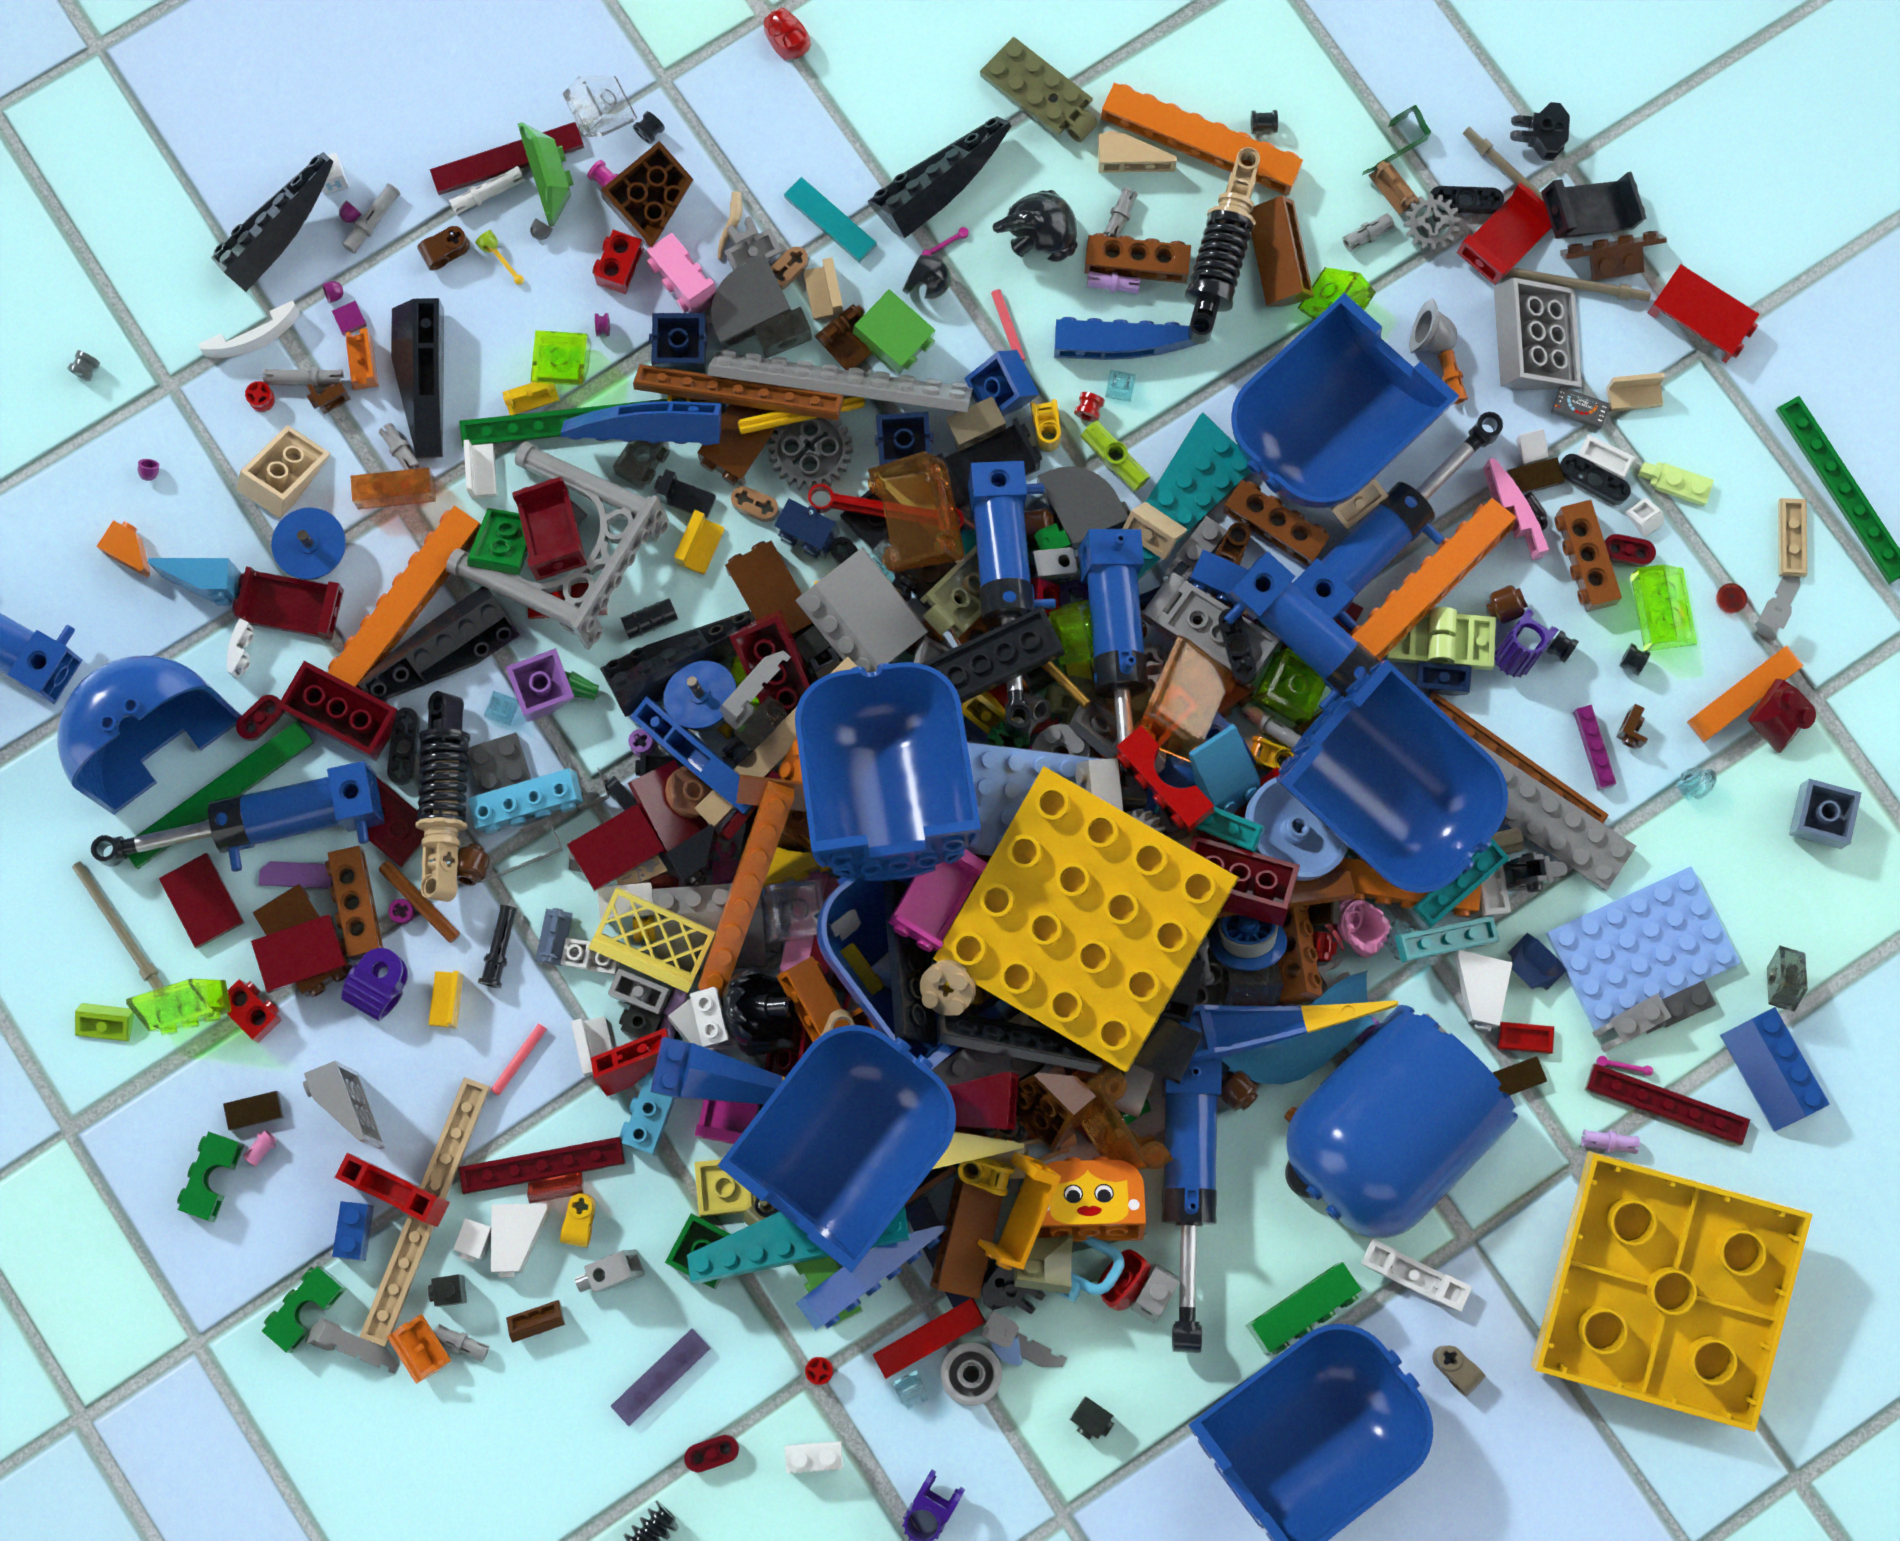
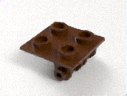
M854 304L814 336L842 368L849 371V368H856L872 355L868 346L853 334L854 325L865 314L860 305L856 307Z

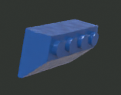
M1776 1007L1720 1035L1773 1132L1830 1105Z

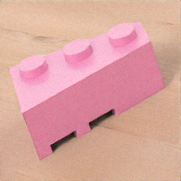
M670 233L655 243L653 247H649L646 250L649 258L646 260L648 266L653 273H660L663 278L661 280L663 286L668 293L674 292L677 296L676 302L683 313L687 311L689 313H702L712 306L716 293L714 281L711 278H705L701 272L702 267L698 263L695 264L689 252L673 233Z

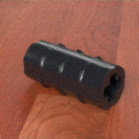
M670 598L632 612L620 619L630 640L652 630L655 631V629L664 625L667 626V624L678 620Z

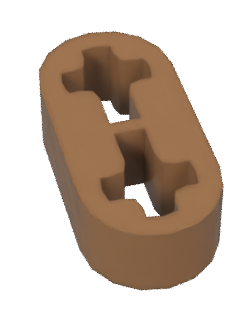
M797 246L792 247L771 266L774 274L780 275L784 272V280H777L781 290L788 287L807 268L809 261L805 249ZM801 255L802 263L795 262L790 267L792 256L799 257Z
M745 486L737 487L731 494L732 506L738 512L763 522H772L778 516V504L774 498ZM744 494H747V499L753 503L743 502L740 505L737 496L742 497ZM757 504L763 507L771 504L773 512H767L764 515L762 509Z

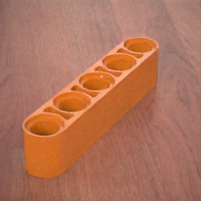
M1786 645L1687 721V724L1703 743L1762 699L1776 678L1786 680L1804 665Z

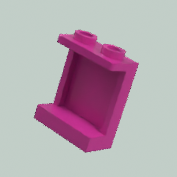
M704 1100L695 1136L734 1144L757 1115L759 1104Z

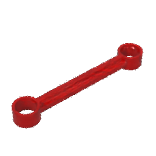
M816 484L808 492L809 507H814L819 514L826 513L832 508L938 527L942 534L947 536H954L963 528V513L953 506L945 507L941 511L833 493V490L825 484ZM824 491L828 493L831 501L826 506L820 507L815 505L811 499L815 492ZM952 513L959 517L961 523L957 528L948 529L942 525V517L945 514Z

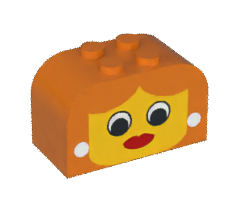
M1069 1157L1065 1161H1054L1046 1164L1059 1174L1061 1178L1036 1238L1073 1235V1242L1088 1240L1086 1236H1092L1103 1241H1139L1144 1239L1146 1226L1144 1181L1140 1172L1132 1164L1122 1160H1109L1107 1157H1095L1092 1160Z

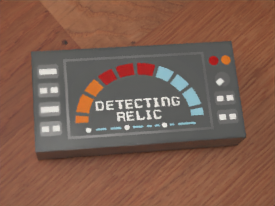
M1560 386L1551 413L1601 429L1610 403Z

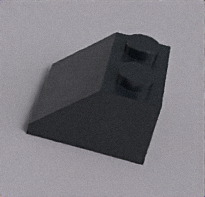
M712 824L666 853L686 887L701 886L708 880L706 877L711 873L712 861L716 851L715 846L718 842V835Z

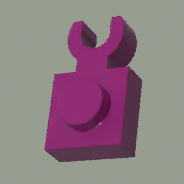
M734 841L731 842V849L728 852L721 851V843H716L715 849L720 857V861H712L713 885L733 883L739 866V860H732L736 853Z

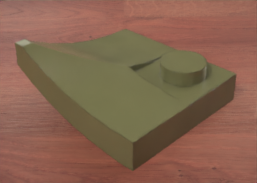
M1073 1235L1036 1238L1024 1269L1014 1267V1286L1069 1294L1072 1287Z

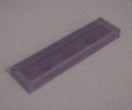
M691 1328L610 1407L630 1427L711 1349L710 1346Z

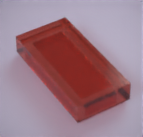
M581 1172L531 1181L528 1183L527 1191L529 1204L584 1194V1178Z

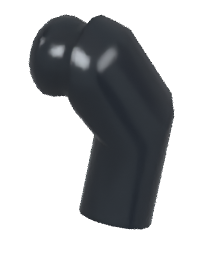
M1529 492L1524 497L1528 501L1543 531L1548 526L1546 511L1533 493Z

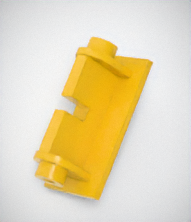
M552 376L502 392L509 415H517L560 401Z

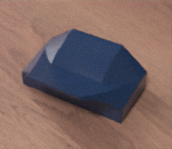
M1419 661L1417 664L1416 687L1425 693L1436 692L1437 694L1451 696L1468 695L1470 693L1472 667Z
M1526 933L1507 952L1511 956V969L1531 989L1543 987L1547 991L1567 971L1560 960L1529 933Z

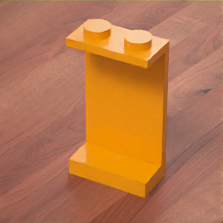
M1014 1152L1011 1163L1026 1173L1025 1179L999 1243L995 1244L979 1239L977 1244L986 1251V1256L997 1260L996 1264L1007 1270H1012V1267L1023 1270L1061 1176L1039 1159Z

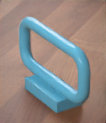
M1086 1236L1088 1240L1082 1242L1112 1258L1113 1267L1104 1281L1099 1284L1091 1283L1071 1272L1072 1287L1070 1293L1058 1294L1075 1303L1080 1295V1289L1092 1295H1102L1108 1292L1114 1286L1124 1268V1258L1117 1248L1103 1240Z

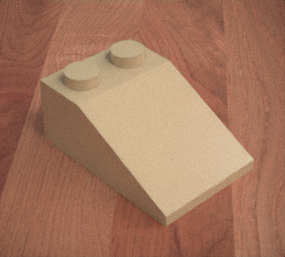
M287 425L240 471L237 491L278 518H281L303 494L330 457V452Z

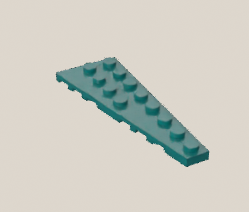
M1202 412L1146 502L1187 529L1185 535L1176 541L1175 547L1238 486L1241 480L1247 478L1252 472L1248 469L1247 461L1237 444ZM1144 546V565L1138 574V581L1162 559Z
M905 1205L871 1248L910 1240ZM778 1212L687 1254L690 1282L697 1284L829 1257V1255L809 1240L806 1232L781 1212Z

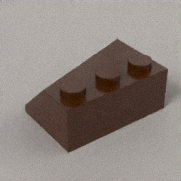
M1038 1072L1018 1082L1016 1113L1047 1147L1054 1152L1075 1134L1096 1095L1090 1086L1082 1082L1077 1076Z

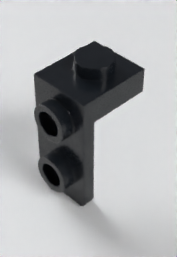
M665 469L663 476L659 475L655 482L654 490H656V495L661 503L693 514L694 510L704 513L706 519L708 518L716 500L715 494L679 481L676 472Z

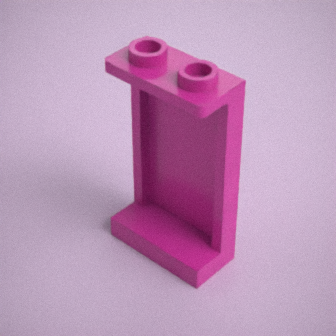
M966 849L964 850L965 856L954 863L948 864L943 862L935 865L936 871L913 877L888 921L889 924L894 926L893 930L903 937L910 936L917 941V946L925 951L931 952L932 950L934 952L942 948L944 944L942 940L976 879L982 874L988 864Z

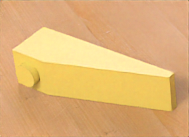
M954 1132L949 1147L932 1169L1024 1148V1143Z

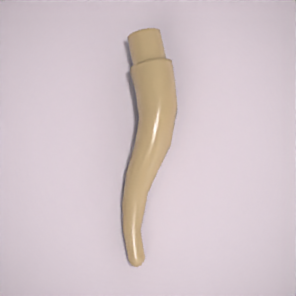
M738 191L731 193L729 219L719 240V260L723 258V249L729 239L727 227L733 225L736 229L742 217V193Z

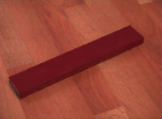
M576 121L542 132L553 138L557 147L562 146L564 154L585 148ZM521 139L429 170L438 195H442L497 177L516 166L521 169L530 166Z
M1595 1063L1592 1064L1584 1089L1739 1146L1744 1143L1751 1120Z
M615 1137L461 1166L458 1169L462 1194L465 1195L624 1165L626 1162L622 1138Z

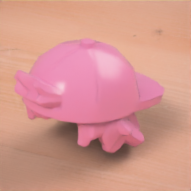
M1350 899L1340 901L1339 924H1336L1340 937L1350 944L1353 950L1363 958H1369L1376 954L1380 948H1384V942H1388L1386 935L1390 933L1389 930L1391 929L1389 925L1390 920L1384 916V913L1364 900Z

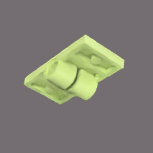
M1449 607L1433 608L1387 654L1386 659L1391 662L1418 664L1421 661L1471 666L1472 669L1492 670L1494 668L1496 617L1457 614L1455 609Z

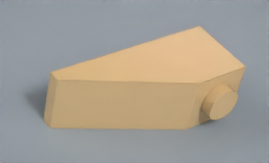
M1106 131L1098 135V173L1175 171L1177 157L1125 133Z

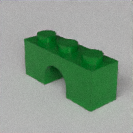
M208 1131L207 1135L203 1136L199 1142L198 1151L200 1153L197 1161L193 1162L188 1170L187 1177L190 1179L186 1189L183 1188L179 1193L177 1199L179 1207L177 1210L215 1222L225 1196L215 1193L210 1188L209 1176L218 1167H227L235 1170L245 1144Z
M316 1266L315 1269L313 1267L309 1268L302 1276L301 1281L303 1283L298 1289L290 1290L283 1298L282 1302L284 1305L278 1312L274 1310L264 1321L266 1326L261 1331L286 1353H292L310 1332L300 1321L302 1307L306 1303L313 1301L321 1308L329 1310L347 1289L321 1266Z

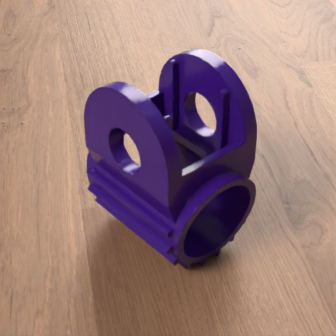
M1530 608L1527 609L1518 623L1515 624L1495 652L1494 660H1496V666H1499L1500 671H1504L1507 676L1511 675L1513 678H1521L1523 675L1528 674L1547 648V645L1559 631L1558 628L1553 626L1548 630L1532 619L1535 613ZM1524 627L1536 631L1541 637L1540 643L1534 650L1525 648L1517 640Z
M376 948L370 950L362 957L358 965H354L350 970L343 986L341 999L377 1021L382 1020L393 1010L403 995L402 990L408 979V969L405 962L389 949ZM384 967H388L387 974L379 978V971Z
M931 1469L913 1503L910 1504L903 1516L904 1522L902 1527L905 1528L904 1534L908 1535V1540L933 1541L938 1539L965 1489L960 1486L959 1489H955L949 1501L930 1490L937 1477L935 1475L936 1471ZM917 1510L929 1511L935 1516L938 1527L932 1532H921L914 1527L911 1521V1514Z

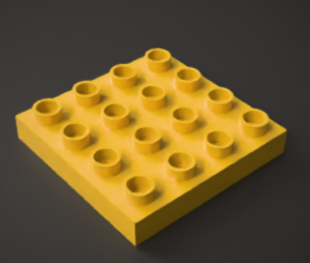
M1043 766L943 940L942 948L937 951L933 959L937 962L941 960L959 962L967 969L966 972L970 978L973 977L976 985L1127 1072L1239 877Z
M1588 1151L1532 1358V1368L1538 1372L1755 1432L1813 1214L1798 1208Z

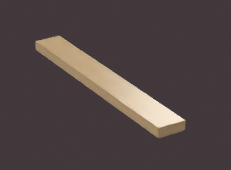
M847 656L831 673L849 670L858 666ZM796 708L735 768L741 775L767 777L784 760L797 737L795 727ZM712 790L695 807L696 811L709 824H712L714 828L735 808L715 790Z

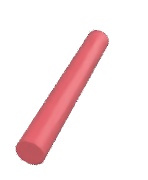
M1000 289L991 292L1010 348L1011 350H1018L1024 362L1026 359Z
M539 1023L490 1089L498 1096L502 1093L547 1029Z

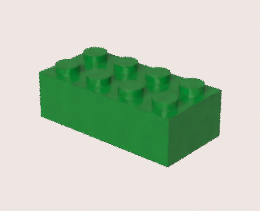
M1340 1262L1245 1326L1263 1353L1272 1352L1273 1355H1277L1290 1346L1288 1340L1293 1337L1300 1339L1311 1332L1313 1329L1310 1325L1316 1321L1319 1324L1321 1322L1324 1323L1336 1315L1334 1312L1335 1308L1338 1306L1346 1308L1357 1301L1359 1298L1356 1294L1362 1291L1346 1265Z

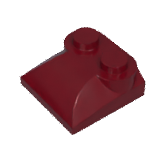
M1776 678L1747 721L1777 753H1781L1801 729H1808L1814 724L1816 709L1798 688L1785 680Z

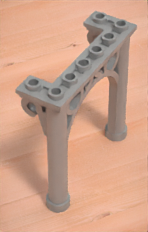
M525 441L519 446L515 455V464L548 480L562 477L568 489L585 496L597 507L600 516V532L597 543L586 560L587 565L579 567L562 579L546 583H536L525 580L515 574L467 566L469 553L458 548L451 553L447 561L446 570L457 577L463 576L560 622L559 624L564 629L577 635L584 647L590 650L592 645L598 642L602 634L603 627L597 619L598 614L607 607L611 593L614 588L619 587L627 567L634 563L640 546L647 542L649 535L652 540L657 541L659 536L667 530L669 519L657 496L653 495L652 498L649 496L647 498L642 497L539 450L536 445ZM602 502L618 509L607 514ZM622 518L628 520V524L622 533L617 535L610 533V524ZM608 540L611 543L618 544L612 556L609 555L610 545L607 542ZM603 569L597 580L594 582L592 576H590L589 573L594 575L596 571ZM583 581L589 583V587L582 597H571V586ZM563 590L565 600L549 593Z

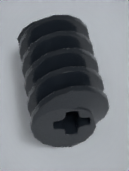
M656 1500L655 1503L659 1510L655 1511L649 1508L647 1511L650 1519L648 1520L642 1516L639 1518L642 1528L632 1525L631 1527L635 1535L631 1536L625 1533L623 1536L626 1541H661L659 1537L668 1540L670 1538L668 1529L678 1530L676 1518L662 1503Z

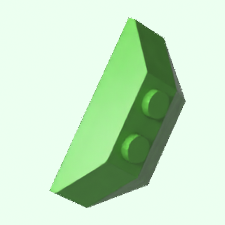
M523 122L517 123L549 227L555 226L571 196L569 186L574 185L570 171H564L562 162L566 161L562 146L557 147L555 140Z

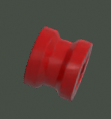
M255 381L247 386L245 397L255 411L266 412L274 406L275 395L266 383Z
M1081 392L1079 396L1080 404L1076 406L1074 414L1090 422L1099 420V409L1104 406L1105 400L1097 394Z
M815 1357L807 1363L805 1375L811 1383L823 1385L832 1378L833 1366L828 1359Z

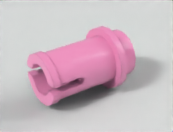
M266 1130L263 1133L257 1134L258 1139L243 1154V1157L253 1166H257L271 1148L274 1149L276 1147L277 1139Z

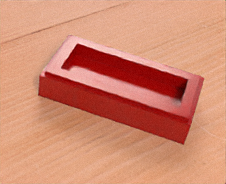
M1500 1021V1026H1498V1050L1553 1054L1554 1026Z

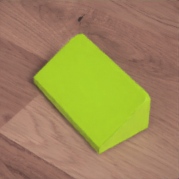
M81 1003L75 1010V1036L129 1042L134 1009Z

